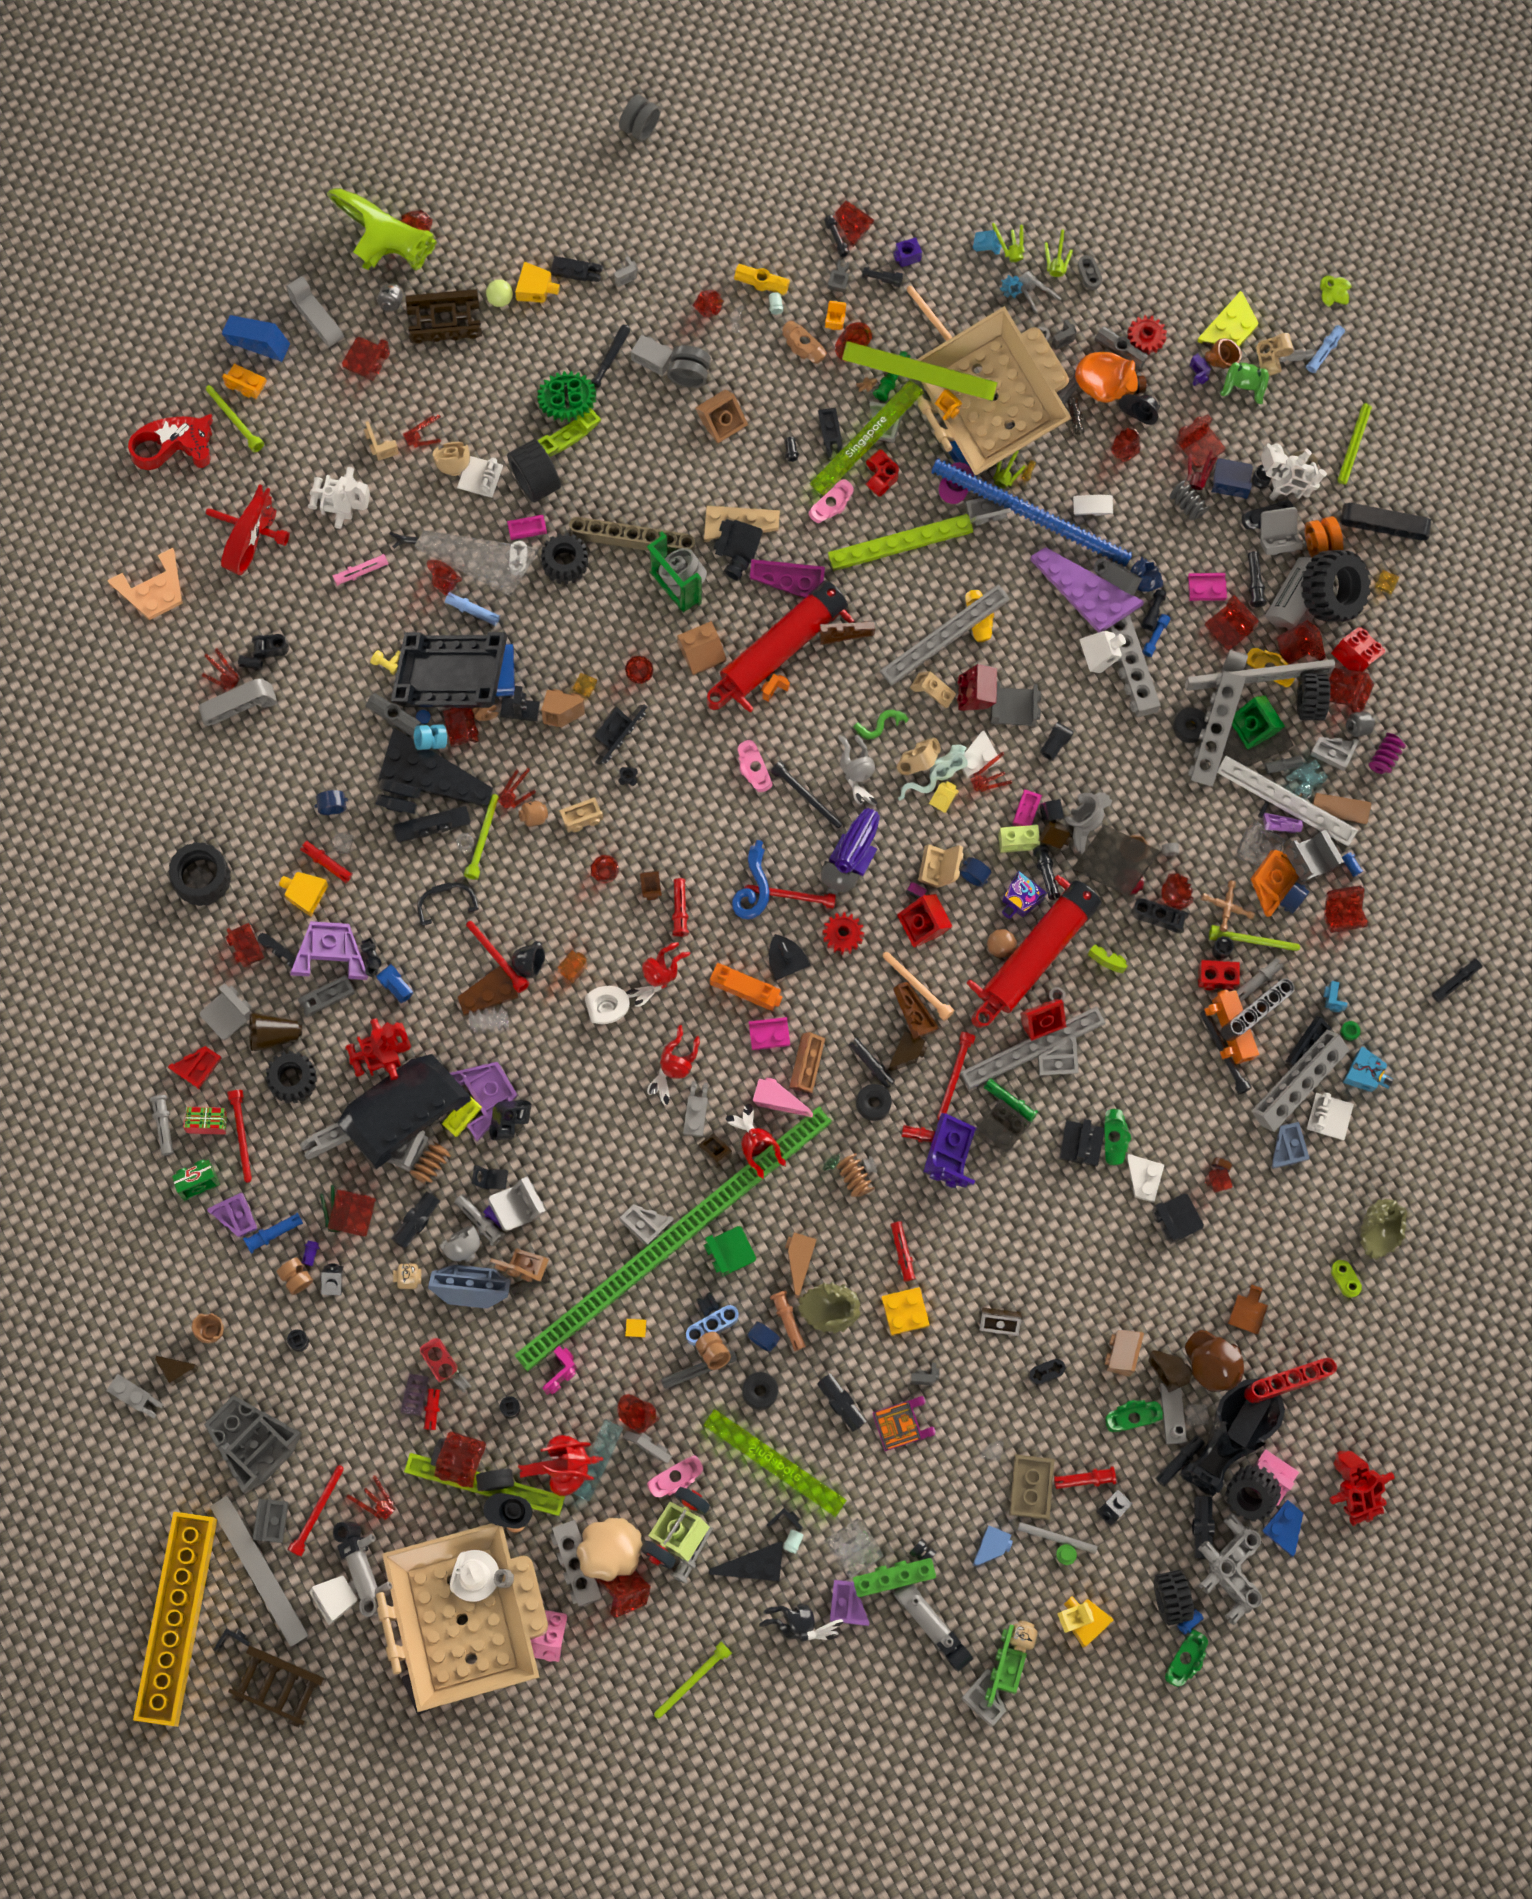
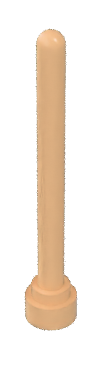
M908 286L907 292L946 341L953 338L912 286Z
M889 952L883 953V958L938 1010V1016L943 1021H946L954 1013L955 1010L950 1005L942 1004Z

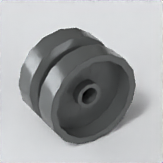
M635 95L623 110L619 121L620 130L627 134L632 133V136L640 142L645 141L659 121L661 108L653 102L648 103V100L643 96Z
M682 345L675 347L670 359L671 363L667 373L668 378L674 383L685 387L697 388L705 385L708 376L707 370L711 362L710 355L706 351L694 346Z

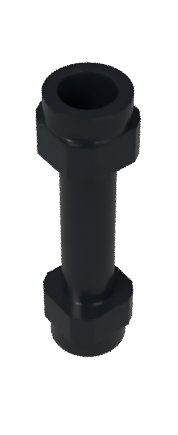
M829 215L824 219L827 229L831 230L837 244L836 250L839 256L845 257L850 253L848 245L841 238L834 215Z

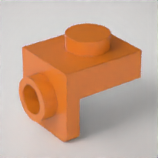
M773 674L770 681H766L762 686V699L769 702L778 687L788 692L790 689L788 679L782 675L777 676Z

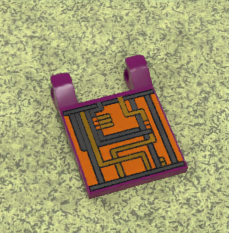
M923 1396L873 1412L885 1451L936 1435L934 1427L920 1431L913 1408L925 1405L926 1402Z

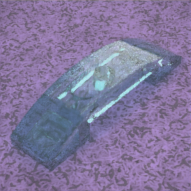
M607 1419L604 1420L589 1457H603V1461L588 1466L587 1474L592 1476L594 1480H585L581 1487L573 1494L588 1501L591 1500L615 1450L623 1427Z

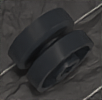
M381 778L379 789L390 793L389 796L378 794L375 805L383 806L388 810L399 813L416 814L418 805L415 802L407 801V797L420 798L422 788Z

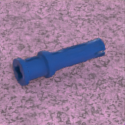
M297 1212L295 1215L266 1230L260 1229L249 1238L244 1237L243 1240L252 1254L255 1249L263 1245H269L270 1240L302 1225L303 1222Z

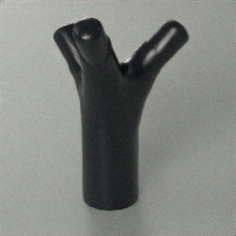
M392 531L389 533L397 539V542L392 546L394 549L401 544L417 545V537L403 536Z

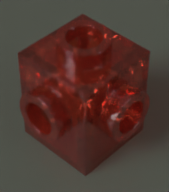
M712 289L701 291L692 306L704 317L716 316L722 310L721 306L725 301L717 291Z

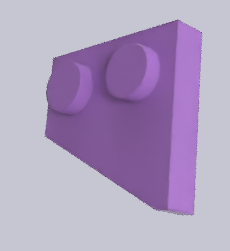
M1264 813L1263 816L1265 830L1286 831L1289 833L1302 831V820Z
M239 1193L207 1209L210 1214L215 1216L238 1237L258 1229L243 1193Z
M834 1580L830 1622L842 1619L843 1623L869 1626V1620L867 1619L860 1597H857L854 1582Z

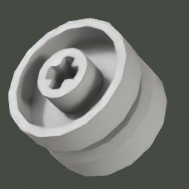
M678 549L665 558L666 562L683 582L695 573H698L702 578V583L704 582L707 570L691 549ZM660 565L659 575L674 595L680 596V586L665 568Z

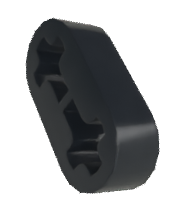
M1053 1359L1035 1366L1029 1372V1380L1034 1385H1041L1059 1378L1065 1372V1364L1060 1359ZM1054 1363L1057 1366H1061V1369L1059 1370L1058 1374L1056 1371L1050 1373L1048 1371L1049 1369L1053 1368ZM1036 1370L1038 1371V1373L1044 1371L1046 1373L1041 1377L1040 1381L1038 1380V1378H1033V1375L1035 1374Z

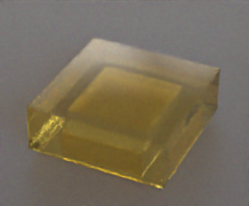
M1382 570L1375 588L1392 595L1399 576Z
M580 672L573 686V691L590 698L598 681Z

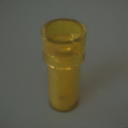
M1033 460L1029 461L1026 470L1021 476L1024 481H1030L1036 465V462Z

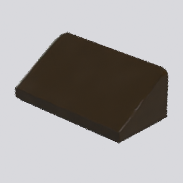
M982 1307L979 1331L1019 1336L1021 1312Z

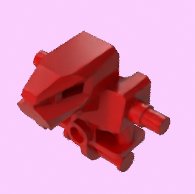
M372 1019L370 1021L372 1026L371 1036L362 1040L360 1036L357 1037L362 1051L356 1053L354 1044L345 1046L350 1057L349 1063L353 1065L356 1077L364 1074L361 1064L366 1063L371 1076L374 1075L373 1071L383 1068L389 1073L391 1080H395L398 1078L397 1067L401 1066L398 1054L411 1048L403 1023L392 1025L387 1022L381 1028L378 1020ZM398 1036H400L402 1042L398 1043L397 1040Z
M1339 1451L1335 1453L1334 1467L1345 1481L1340 1484V1492L1329 1498L1331 1504L1334 1505L1346 1501L1347 1506H1344L1343 1509L1350 1516L1349 1520L1352 1526H1356V1524L1363 1521H1373V1517L1384 1514L1382 1506H1385L1387 1501L1381 1494L1386 1491L1385 1484L1395 1479L1394 1474L1389 1472L1385 1475H1380L1375 1470L1369 1471L1368 1463L1352 1451Z

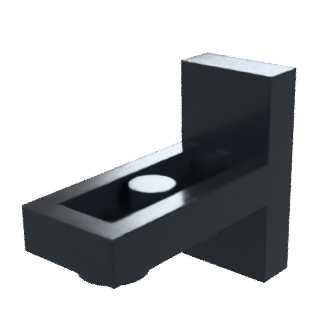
M515 686L513 699L502 697L500 718L538 722L540 702L526 700L527 694L524 693L523 686Z

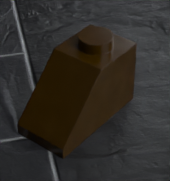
M1052 820L1047 824L1038 841L1062 849L1064 845L1068 846L1073 839V836H1071L1073 830L1057 820Z
M904 1031L888 1070L894 1071L916 1063L919 1057L923 1058L927 1047L924 1046L926 1040L922 1038L914 1040L912 1034Z
M1156 1350L1151 1351L1148 1362L1169 1393L1189 1384L1192 1370L1188 1364H1185L1182 1358Z

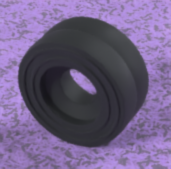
M1194 707L1181 710L1173 724V730L1177 738L1185 743L1200 741L1202 728L1205 729L1207 722L1204 721L1205 713ZM1193 721L1196 724V728L1193 730L1188 729L1186 722Z
M870 1084L863 1087L858 1093L856 1100L859 1114L871 1121L884 1118L889 1113L892 1104L889 1091L878 1084ZM875 1097L879 1100L880 1104L877 1107H871L868 1100Z
M765 1372L753 1373L747 1377L743 1384V1398L754 1409L762 1410L769 1408L777 1399L778 1384L771 1375ZM758 1385L766 1388L764 1396H757L754 1389Z
M499 1469L476 1474L477 1488L481 1492L506 1489L514 1486L512 1469Z

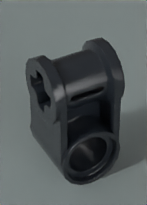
M281 634L252 637L254 658L256 656H259L260 659L284 656L289 651V645ZM283 643L281 647H275L276 644Z
M1061 799L1039 804L1042 820L1050 821L1064 818Z

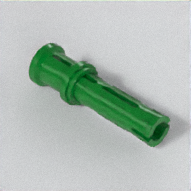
M901 351L899 355L906 357L908 353ZM888 373L882 377L879 387L873 391L874 397L882 402H886L890 391L896 386L895 381L899 375Z
M990 1078L984 1089L1010 1107L1014 1115L1024 1119L1027 1125L1035 1119L1039 1112L1038 1110L1034 1111L1025 1104L1026 1101L1018 1100L993 1081V1079Z

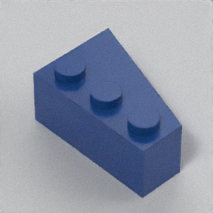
M233 315L229 316L221 333L227 343L232 346H238L280 362L283 361L290 346V342L275 323Z

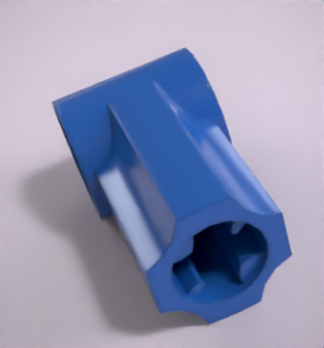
M392 964L376 975V978L383 987L389 989L401 1004L410 999L414 994Z

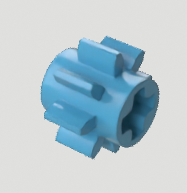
M1007 275L1006 279L1001 280L1002 287H1000V290L1004 292V296L1007 298L1010 295L1016 298V295L1022 293L1021 286H1023V283L1019 281V277L1016 275L1013 278Z

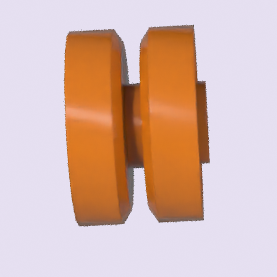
M1334 516L1322 518L1321 522L1318 520L1306 522L1304 530L1305 541L1311 558L1322 551L1343 550L1341 528Z

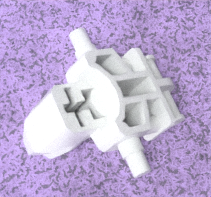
M1277 443L1273 445L1266 444L1261 460L1266 476L1273 478L1272 484L1274 489L1269 496L1271 500L1275 501L1279 495L1287 496L1291 492L1295 494L1297 499H1300L1302 495L1309 498L1313 490H1317L1320 487L1319 483L1326 477L1327 473L1322 469L1318 471L1314 462L1310 465L1305 464L1312 454L1310 450L1306 449L1299 457L1290 456L1288 458L1284 454L1281 445Z
M347 467L344 477L341 476L339 480L331 479L330 475H327L323 489H320L323 479L314 477V485L310 490L311 498L308 508L317 509V501L320 499L321 514L325 515V512L335 513L336 521L334 527L338 529L342 528L344 519H352V509L365 510L368 508L370 498L368 485L362 482L357 483L353 478L354 468Z

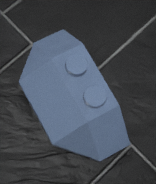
M452 1265L438 1271H432L428 1289L447 1304L488 1309L508 1297L511 1280L505 1278L495 1269Z

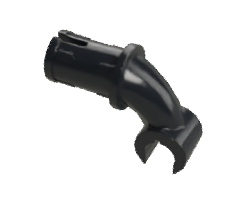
M368 938L361 941L362 945L360 947L368 956L365 972L368 976L374 977V974L375 976L378 974V968L381 967L382 961L375 951L376 946L373 939Z

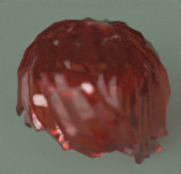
M1179 873L1168 874L1161 889L1162 899L1168 907L1181 910L1193 903L1194 897L1191 896L1193 889L1190 887L1192 884L1187 883L1188 877H1184Z

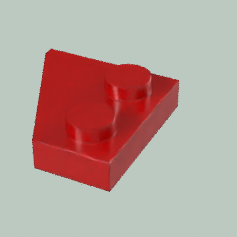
M204 1046L194 1054L183 1057L184 1059L179 1062L170 1064L168 1069L197 1089H200L222 1057L207 1046Z

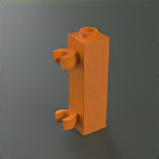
M720 963L716 964L710 977V985L770 1011H773L775 1006L779 1007L783 998L780 996L781 989Z
M1236 990L1218 992V996L1212 1000L1213 1004L1209 1005V1008L1204 1009L1206 1016L1217 1013L1221 1027L1243 1011ZM1250 1029L1235 1040L1227 1041L1228 1047L1224 1048V1051H1220L1222 1059L1232 1057L1235 1064L1252 1061L1260 1055Z

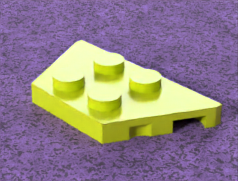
M1240 291L1200 335L1197 342L1201 344L1203 342L1214 344L1219 339L1227 338L1235 342L1238 347L1242 345L1259 324L1243 292Z

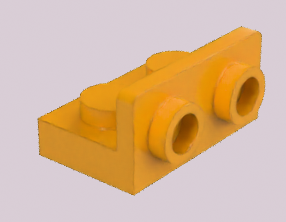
M235 363L228 374L224 373L222 376L227 388L231 390L236 389L244 396L257 399L267 382L265 377Z

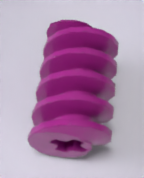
M1386 733V737L1383 738L1379 749L1376 750L1368 765L1369 768L1378 774H1390L1392 772L1390 767H1395L1393 761L1399 760L1397 755H1402L1401 749H1405L1406 745L1395 734Z

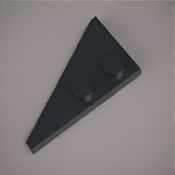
M777 1542L709 1569V1575L779 1582L783 1542Z

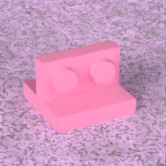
M1265 1449L1255 1465H1259V1469L1267 1468V1472H1272L1274 1474L1273 1478L1278 1479L1279 1483L1277 1486H1281V1497L1276 1505L1278 1506L1286 1492L1292 1489L1295 1484L1293 1481L1299 1472ZM1251 1488L1252 1490H1254L1255 1492H1257V1493L1260 1495V1493H1259L1257 1490H1255L1254 1488Z

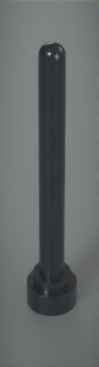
M781 761L774 765L770 772L775 777H782L836 828L842 827V822L787 772L786 765Z
M1202 1010L1200 1016L1219 1051H1224L1226 1046L1210 1016H1206L1205 1010ZM1232 1057L1224 1059L1236 1081L1235 1090L1238 1095L1252 1089L1249 1081L1242 1078Z

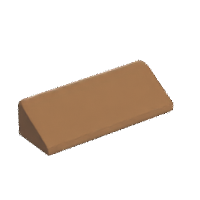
M1315 793L1312 802L1313 805L1340 820L1362 824L1368 823L1371 802Z
M811 1032L802 1034L789 1088L813 1093L825 1038Z

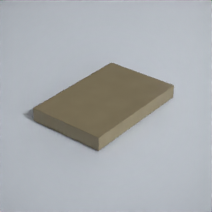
M1014 1455L1009 1516L1050 1520L1055 1459Z

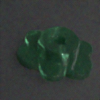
M839 1153L830 1157L824 1164L823 1171L827 1169L832 1170L837 1166L840 1159Z

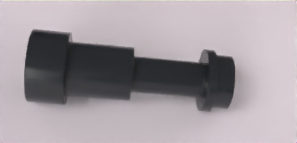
M864 267L862 278L879 279L881 282L893 284L894 287L900 288L903 273H890L886 271L882 273L870 270V267Z
M1157 589L1153 594L1155 600L1141 624L1144 629L1149 631L1156 629L1157 618L1160 613L1159 607L1161 602L1166 599V592Z

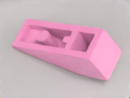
M766 1078L765 1080H758L753 1102L757 1106L808 1117L813 1116V1113L806 1105L777 1083L775 1079Z

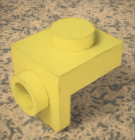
M942 782L939 784L929 804L946 813L959 791L954 784Z
M1087 1602L1057 1613L1065 1633L1094 1622L1092 1611Z

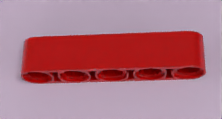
M1323 1358L1257 1380L1246 1388L1245 1398L1251 1403H1258L1323 1381L1336 1372L1337 1365L1333 1359ZM1288 1377L1293 1380V1383L1289 1381ZM1271 1383L1275 1384L1276 1389L1272 1387ZM1254 1388L1258 1390L1259 1395L1255 1393Z

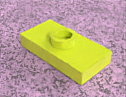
M472 1097V1100L457 1111L453 1110L442 1123L455 1137L460 1135L467 1124L482 1109Z

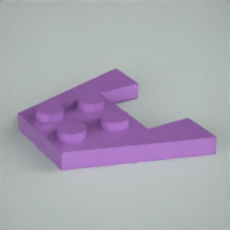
M311 921L290 975L310 976V959L348 962V979L367 980L368 975L365 972L366 969L350 925Z
M498 1062L450 1073L461 1086L466 1084L475 1101L482 1107L481 1111L484 1115L467 1124L477 1142L490 1128L494 1105L501 1101H514L518 1096Z

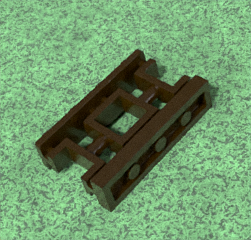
M477 289L405 295L407 315H416L417 326H408L410 343L421 344L428 341H456L461 338L476 339L482 337L481 321H472L471 310L480 309ZM456 306H466L467 312L456 313ZM430 309L431 315L420 316V310ZM452 311V323L436 324L435 313ZM468 319V326L458 327L457 320ZM421 323H431L432 329L422 330Z

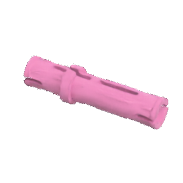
M382 554L354 567L349 566L347 570L332 576L336 585L339 586L350 580L355 581L359 576L388 565V561L385 555ZM377 563L376 565H373L369 568L362 570V568ZM359 570V572H357V573H354V574H352V575H349V576H347V577H344V576L347 575V574H350V573H352V572H355V571Z

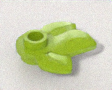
M1329 275L1323 277L1320 281V289L1322 290L1321 298L1324 304L1330 307L1335 301L1339 304L1347 305L1349 302L1347 290L1352 287L1350 282L1342 277L1334 278Z

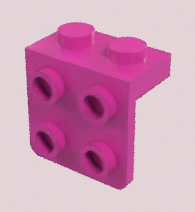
M558 1346L553 1351L565 1368L542 1387L546 1395L549 1393L553 1395L561 1388L560 1384L565 1379L569 1381L576 1375L577 1367L573 1362V1355L566 1347L562 1349Z

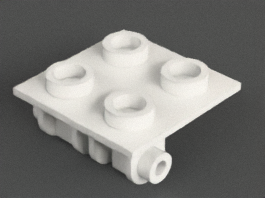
M470 456V463L462 472L457 488L492 498L503 465L498 464L496 458H490L487 461Z
M1324 1092L1323 1095L1316 1093L1307 1130L1344 1141L1354 1104L1332 1098L1330 1093Z

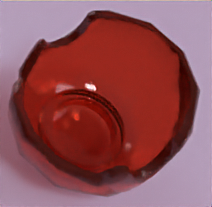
M633 656L627 661L625 673L631 682L644 684L652 678L654 669L652 662L648 658Z
M601 855L590 865V875L599 883L607 884L613 882L618 876L619 865L612 856Z

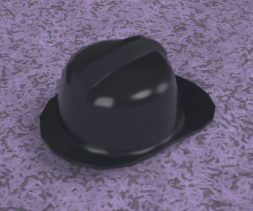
M1126 394L1119 399L1120 409L1128 416L1146 425H1153L1158 421L1160 405L1152 396L1142 395L1138 397Z
M496 1493L486 1500L483 1513L486 1519L494 1525L519 1529L525 1527L530 1522L532 1508L530 1503L520 1496Z

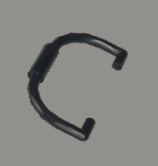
M448 882L434 886L426 891L419 898L417 904L421 925L432 924V920H425L422 913V904L427 896L451 890L455 887L462 888L469 893L474 907L468 908L470 913L479 910L473 890L462 883Z

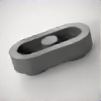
M1082 256L1077 265L1082 281L1086 288L1096 290L1101 286L1102 276L1097 263L1092 256Z

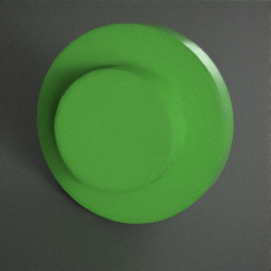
M1065 1544L1058 1548L1056 1557L1061 1564L1070 1565L1076 1560L1077 1553L1074 1547Z

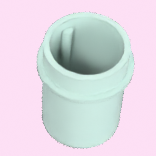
M778 292L771 293L769 295V310L771 314H781L784 308L781 294Z
M791 1529L783 1549L796 1554L804 1535Z

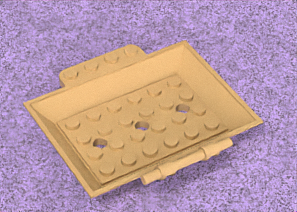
M1005 306L916 359L998 382L995 394L998 395L996 401L948 389L963 404L959 408V414L954 419L949 418L946 421L943 419L945 413L934 403L947 388L921 382L932 401L924 399L920 391L914 393L918 407L922 414L926 415L935 431L934 435L938 442L942 443L946 452H949L953 449L950 442L956 441L975 476L1072 419L1056 393L1066 387L1069 382L1066 371L1041 330L1033 327L1020 333ZM976 367H982L980 373L975 374L973 371ZM935 413L940 414L948 429L940 427L934 416ZM1008 423H1015L1012 429H1006Z
M491 1523L382 1554L388 1582L392 1584L390 1591L394 1606L391 1607L386 1604L384 1592L377 1593V1612L379 1621L383 1625L387 1643L388 1661H391L393 1674L402 1672L399 1661L406 1660L417 1712L540 1678L530 1639L543 1636L548 1630V1621L533 1562L527 1556L510 1558L503 1526ZM470 1550H480L488 1553L496 1561L499 1569L510 1570L514 1575V1581L510 1587H496L489 1597L477 1602H469L457 1597L450 1590L448 1580L452 1577L459 1554ZM505 1575L502 1577V1582L505 1581ZM461 1615L468 1617V1621L464 1625L457 1623V1619ZM390 1621L398 1622L403 1646L395 1644ZM474 1654L477 1656L476 1663L472 1665L467 1664L466 1658Z

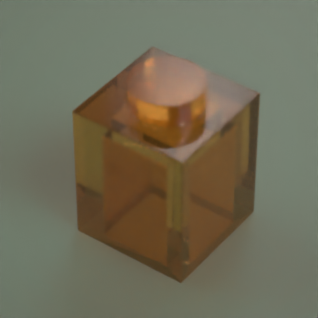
M571 950L557 967L558 973L574 984L588 967L587 958L582 953H575Z

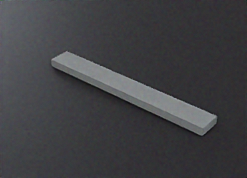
M998 584L881 669L880 673L890 686H893L1010 600L1009 596Z
M1332 659L1229 673L1246 677L1244 684L1298 678L1303 673L1331 674L1335 667V661ZM1222 673L1188 677L1185 689L1190 691L1218 687V685H1215L1218 674L1222 675Z
M1096 1006L1067 1020L1066 1028L1032 1041L1030 1039L1025 1040L961 1071L960 1075L968 1090H971L987 1082L990 1078L993 1079L1037 1058L1072 1036L1078 1038L1105 1025L1106 1022Z
M229 1496L211 1505V1510L290 1647L309 1637Z

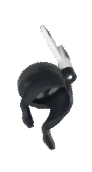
M796 1604L793 1611L784 1606L769 1607L763 1611L764 1614L782 1611L789 1625L777 1618L766 1619L759 1624L760 1627L777 1624L784 1637L787 1639H800L801 1642L812 1639L831 1640L839 1637L838 1632L831 1630L842 1625L843 1620H835L814 1631L815 1619L812 1610L806 1604Z

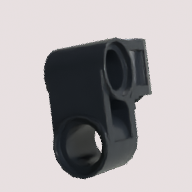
M526 1100L496 1103L492 1110L489 1128L490 1138L493 1141L513 1139L515 1124L529 1123L532 1103Z

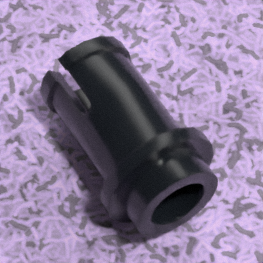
M787 437V439H784L786 448L785 458L789 462L797 461L799 452L796 447V439L794 437Z
M240 655L238 667L251 668L254 671H258L263 667V659H260L259 656L254 658Z

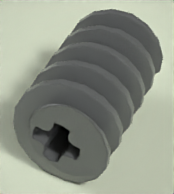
M1183 480L1172 490L1170 498L1175 499V504L1179 505L1181 510H1184L1185 515H1189L1190 520L1198 519L1209 510L1210 506L1203 508L1205 501L1198 502L1201 496L1194 497L1193 495L1196 491L1192 490L1189 492L1188 490L1191 485L1189 484L1184 487L1186 480Z

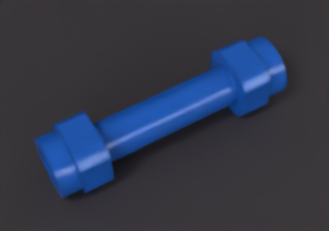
M1161 614L1158 618L1157 627L1151 639L1142 650L1145 656L1152 657L1156 649L1155 645L1163 629L1167 628L1171 620L1169 616Z

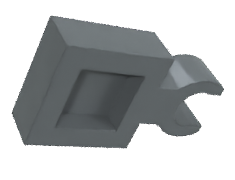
M841 260L837 262V270L832 269L827 288L845 293L849 280V274L846 273L849 269V262H847L845 267H841Z

